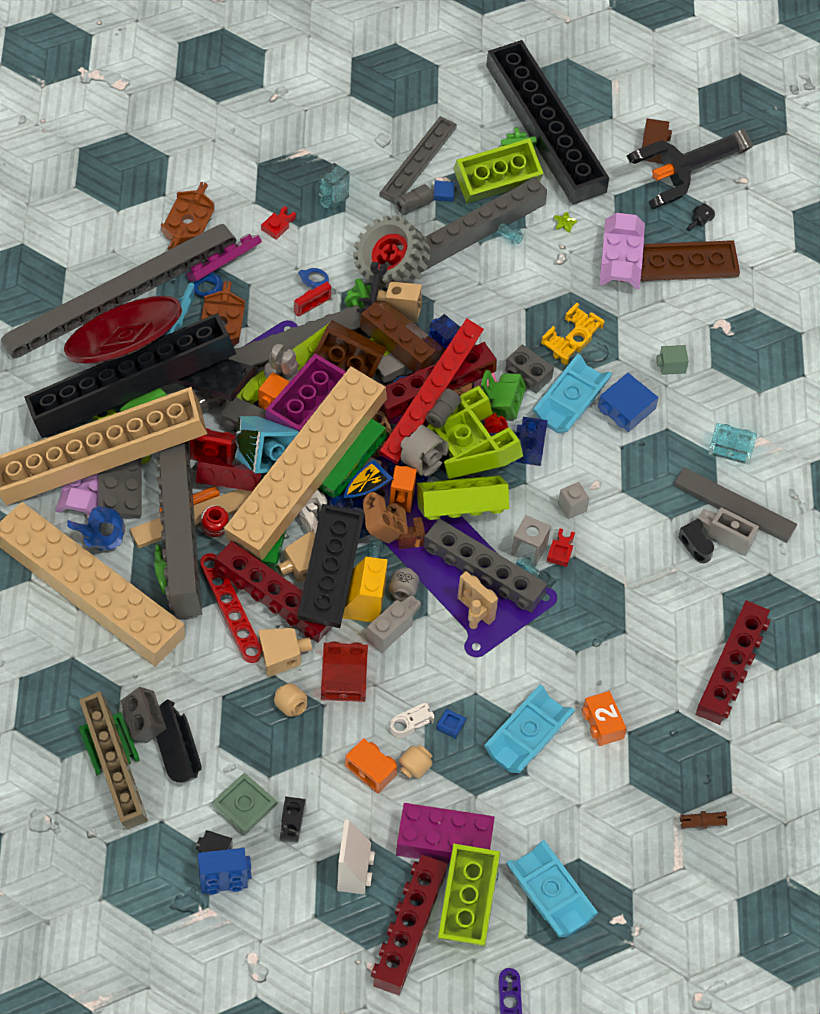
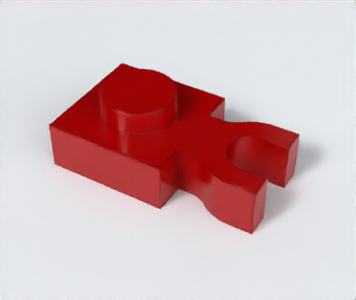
M284 206L279 215L273 213L261 224V230L277 240L289 228V223L296 219V213L292 212L290 215H286L288 208Z
M559 528L558 541H552L547 562L567 567L574 545H571L574 540L575 532L571 531L569 537H564L562 535L564 529Z

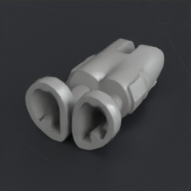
M282 344L274 345L269 354V362L264 367L265 377L268 378L274 372L279 376L283 374L284 379L291 381L299 372L295 352L291 349L285 352Z

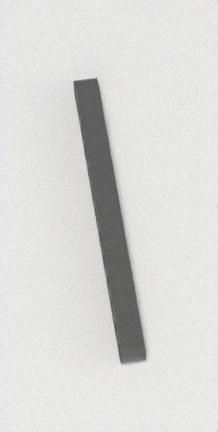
M219 224L7 332L1 338V343L12 358H19L84 325L96 316L187 272L193 265L208 261L207 257L214 253L220 254L224 252V247L232 243L236 244L237 240L226 225Z

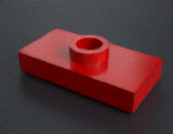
M325 282L295 299L294 313L299 317L331 299V285Z

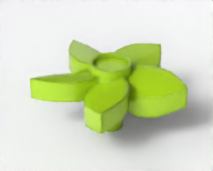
M565 212L562 217L559 215H554L553 217L558 221L556 229L564 227L565 231L569 233L572 226L577 223L576 219L569 218L568 212Z

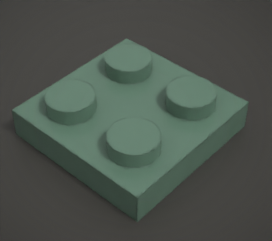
M244 772L212 802V806L246 835L277 806V800Z

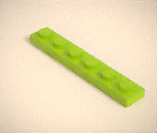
M328 324L291 349L296 354L299 370L313 356ZM264 369L250 379L237 395V398L250 404L258 400V389L267 379L264 375Z

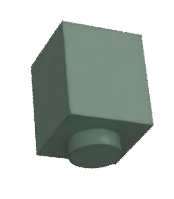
M686 345L661 346L660 354L656 356L657 367L661 368L662 375L686 373L689 363Z

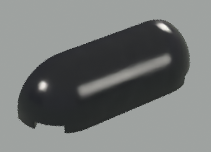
M167 699L159 706L166 730L156 736L168 776L175 782H190L196 779L198 772L202 770L201 761L185 714L180 715L173 707L175 703Z

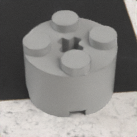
M420 425L410 437H405L401 442L400 446L403 448L401 461L407 466L417 469V473L421 476H429L441 466V457L443 455L446 457L448 453V442L429 428Z

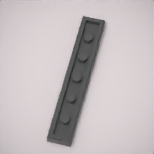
M440 116L380 191V197L395 204V198L401 194H406L456 130L457 124Z
M685 467L674 482V487L718 509L722 507L759 526L760 530L786 543L797 527V523Z

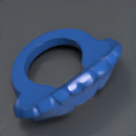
M310 268L298 272L302 282L311 287V289H315L325 282L329 283L327 273L321 269ZM316 272L322 274L325 279L321 282H313L308 277L310 273Z
M211 272L201 279L194 281V292L203 298L206 295L220 292L223 289V281L219 275ZM208 281L215 284V288L211 291L204 293L198 290V286L202 282Z

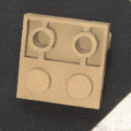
M467 571L460 576L457 598L469 608V627L476 629L478 622L481 620L490 625L495 620L498 598L491 589L485 588L476 576H471Z

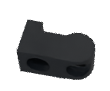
M696 519L680 528L678 538L697 562L708 563L714 552V544L711 540L705 538L701 532L703 524L699 519Z
M285 796L280 840L299 842L306 809V799Z

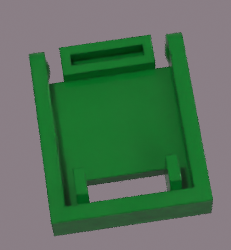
M122 713L112 715L128 763L131 764L129 758L133 756L135 762L140 761ZM88 724L79 726V733L96 776L101 775L100 767L102 766Z

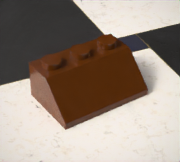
M331 320L314 354L319 355L345 372L351 366L372 379L387 348Z

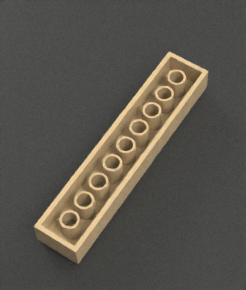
M350 366L224 527L227 539L262 561L371 418L374 417L387 400L386 387Z
M192 387L0 455V498L7 506L206 435L207 430L197 396Z
M21 502L0 521V548L155 667L185 638L184 623L25 503Z

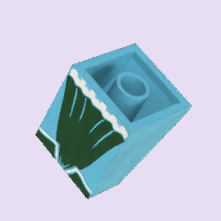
M239 416L233 457L250 468L254 473H268L299 431L258 416Z

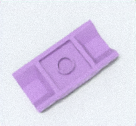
M615 213L605 219L599 285L617 280L629 282L635 289H640L645 223L637 215Z
M98 473L63 485L56 512L61 513L66 509L85 512L90 516L91 510L98 506Z

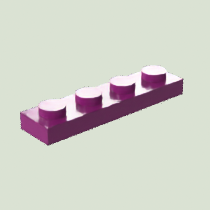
M244 235L240 238L241 242L236 245L234 243L229 244L223 248L224 252L220 254L214 253L207 257V262L193 265L191 271L186 273L189 281L201 279L262 242L260 236Z

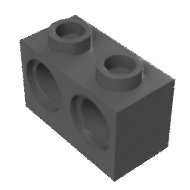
M522 344L506 359L505 371L507 374H521L526 388L537 394L552 380L554 367Z
M138 687L120 700L132 739L148 743L166 730L154 691Z

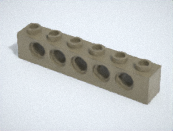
M101 691L79 699L121 823L128 830L148 822L107 699Z

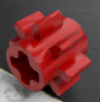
M496 413L484 419L485 423L483 426L491 437L508 428L506 419L503 416L497 417Z

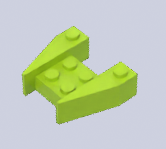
M480 386L460 395L462 400L460 405L449 416L444 426L441 428H435L431 425L427 426V428L448 442L447 454L450 459L444 461L449 479L503 467L523 457L520 440L510 427L491 437L480 422L492 415L489 398Z

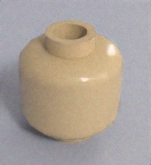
M285 684L277 689L274 704L285 715L290 717L302 714L307 707V695L295 684Z
M412 745L399 759V763L402 766L400 771L409 779L412 776L420 779L431 768V758L433 756L423 746L418 745L417 747Z

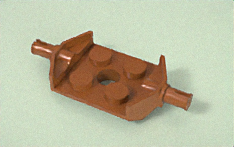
M200 182L196 191L176 193L177 199L164 225L161 223L162 233L167 239L171 240L167 248L168 250L204 232L215 210L214 202L204 194L208 187L207 183L204 182L203 184V182ZM186 219H191L193 222L187 224L183 221Z
M224 281L222 291L204 296L201 320L218 313L221 320L227 323L225 328L233 346H235L240 340L245 300L231 293L232 283L228 281L227 286V281Z

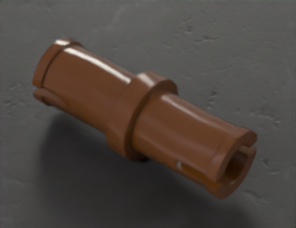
M700 811V814H680L681 829L697 827L707 829L710 826H727L726 811L715 813Z

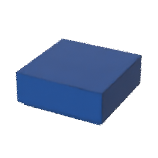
M435 180L433 200L453 202L454 182Z
M446 709L436 726V730L456 739L466 722V718Z

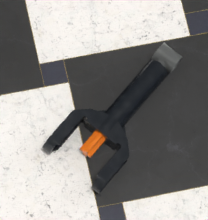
M741 129L730 136L684 154L674 145L660 140L637 149L626 157L629 163L636 164L661 154L664 166L652 170V178L659 181L670 177L673 186L676 187L658 194L656 198L648 202L651 209H655L680 199L688 192L692 171L734 154L745 152L752 148L753 144L746 130Z

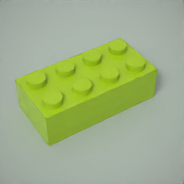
M530 138L457 159L453 167L466 204L511 191L535 177L540 181L544 174Z
M500 475L416 483L418 509L424 517L430 520L439 519L443 515H449L451 518L461 517V514L464 513L477 516L482 515L486 511L499 514L503 513L504 510L510 509L508 483Z
M453 844L438 934L439 939L486 947L501 855L500 851Z

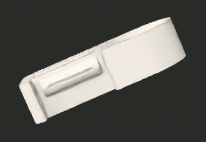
M422 703L393 717L390 722V732L396 738H404L415 733L416 729L430 723V721L433 724L435 716L433 712H429L428 704ZM402 722L407 728L403 731H398L394 728V725Z

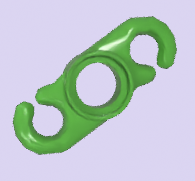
M157 544L155 546L154 560L156 579L159 580L161 593L166 594L165 586H167V580H165L164 576L166 562L163 559L161 546Z

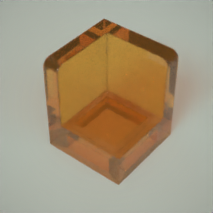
M422 517L413 518V525L408 527V533L399 535V539H397L399 550L424 546L425 531Z

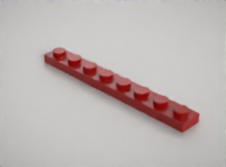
M466 318L381 448L379 454L398 464L403 449L400 446L401 442L405 437H410L420 425H423L427 412L432 409L438 397L447 388L481 336L484 328Z

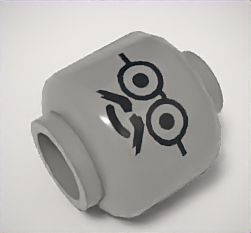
M410 568L397 569L391 577L389 584L390 593L395 599L400 601L405 600L411 595L415 597L420 581L419 576Z

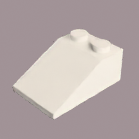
M347 819L344 821L339 856L337 891L365 894L366 886H371L372 873L368 872V867L374 864L375 851H371V842Z

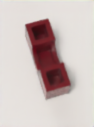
M202 455L198 461L196 483L253 492L264 478V473H254L244 464L230 465L224 463L223 458Z

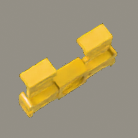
M576 303L565 314V320L568 322L572 321L575 324V328L566 336L565 340L563 337L557 336L555 332L556 327L554 326L541 339V343L553 351V357L556 360L560 358L561 363L564 365L568 364L569 358L575 351L580 353L592 340L593 333L599 327L603 329L604 326L603 319L594 313H589L588 317V314L579 309V303ZM581 336L584 338V340L582 342H577L573 339V337Z

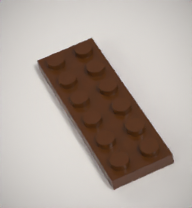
M734 240L644 244L640 281L739 277L740 275Z

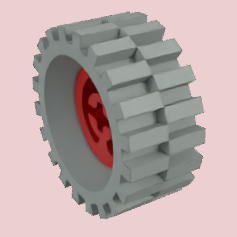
M388 215L382 216L383 221H380L378 218L373 220L374 225L371 227L368 224L365 227L367 232L365 234L360 233L358 236L361 239L360 243L355 242L354 248L358 250V252H353V258L357 260L354 264L359 269L358 272L372 283L371 263L379 262V269L380 264L388 262L391 266H387V272L381 276L380 290L387 291L390 282L415 284L413 280L415 278L420 280L423 276L420 274V271H426L428 267L424 262L430 260V255L427 253V251H430V247L426 243V237L405 218L401 217L400 219L397 215H392V219ZM403 245V249L400 250L397 246Z

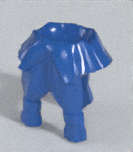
M100 505L96 508L94 507L87 519V525L71 520L67 521L68 528L79 531L85 536L83 539L85 545L88 547H98L101 552L105 549H114L120 546L125 533L124 520L115 509L101 507ZM101 524H113L114 530L109 536L102 535L100 531Z

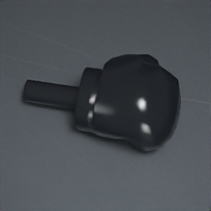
M704 203L696 206L692 211L694 214L692 216L693 222L686 229L690 232L696 225L702 227L708 221L713 220L715 210Z

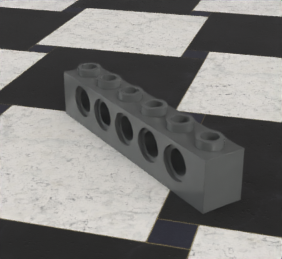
M440 518L425 535L424 548L430 554L439 556L448 565L457 567L463 573L467 571L471 576H476L484 587H490L498 592L501 597L508 598L523 610L532 613L546 595L547 583Z

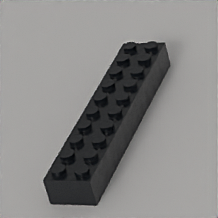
M523 40L489 50L486 67L528 135L536 137V148L571 204L573 205L607 193L609 176Z
M216 313L158 338L136 352L100 363L26 395L24 398L41 438H44L164 385H169L201 369L208 368L217 362L226 360L236 355V351L219 314Z

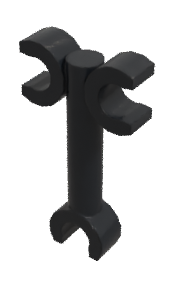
M379 262L371 263L370 269L373 273L370 295L369 298H359V301L364 303V308H357L358 313L364 312L373 303L377 302L381 276L387 272V265L380 264L378 269Z

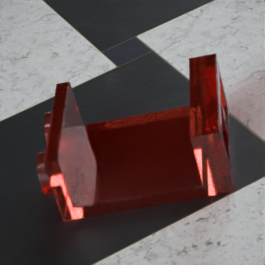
M337 641L324 642L321 700L365 702L367 644L359 642L351 644Z

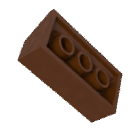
M375 302L361 313L360 329L377 343L386 347L388 352L414 373L439 361L446 350L388 302Z

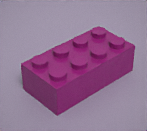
M314 354L267 407L265 419L300 432L346 372L319 355Z
M403 803L396 856L420 859L422 854L450 864L453 844L490 850L495 816Z

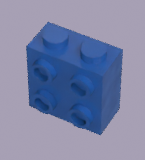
M627 372L600 395L598 408L604 415H608L614 420L617 426L629 432L656 409L659 397Z
M245 848L198 853L201 894L214 895L220 891L228 890L239 892L248 888L247 880L252 879L251 858L245 855Z

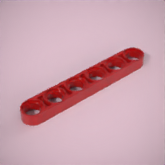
M207 553L200 560V568L242 658L248 663H256L262 656L260 642L230 580L226 577H221L214 567H205L204 563L211 560L215 562L217 557L213 553ZM215 578H222L224 583L222 585H215L212 581ZM230 595L233 600L229 603H224L221 601V597ZM236 612L241 615V618L231 620L229 615ZM241 630H246L250 635L246 638H240L237 633ZM255 648L258 653L255 656H249L246 654V650Z

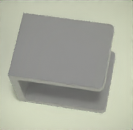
M525 515L514 535L511 555L515 556L521 543L525 542L536 547L533 565L537 566L548 546L551 526ZM534 527L539 533L537 536H529L526 530Z

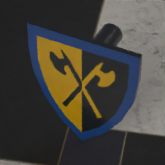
M372 460L351 479L343 498L355 499L361 497V499H364L371 492L384 497L385 491L383 487L394 479L375 460Z

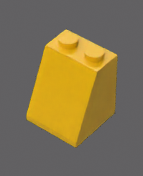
M365 557L353 568L343 619L373 622L381 615L386 587L387 559Z

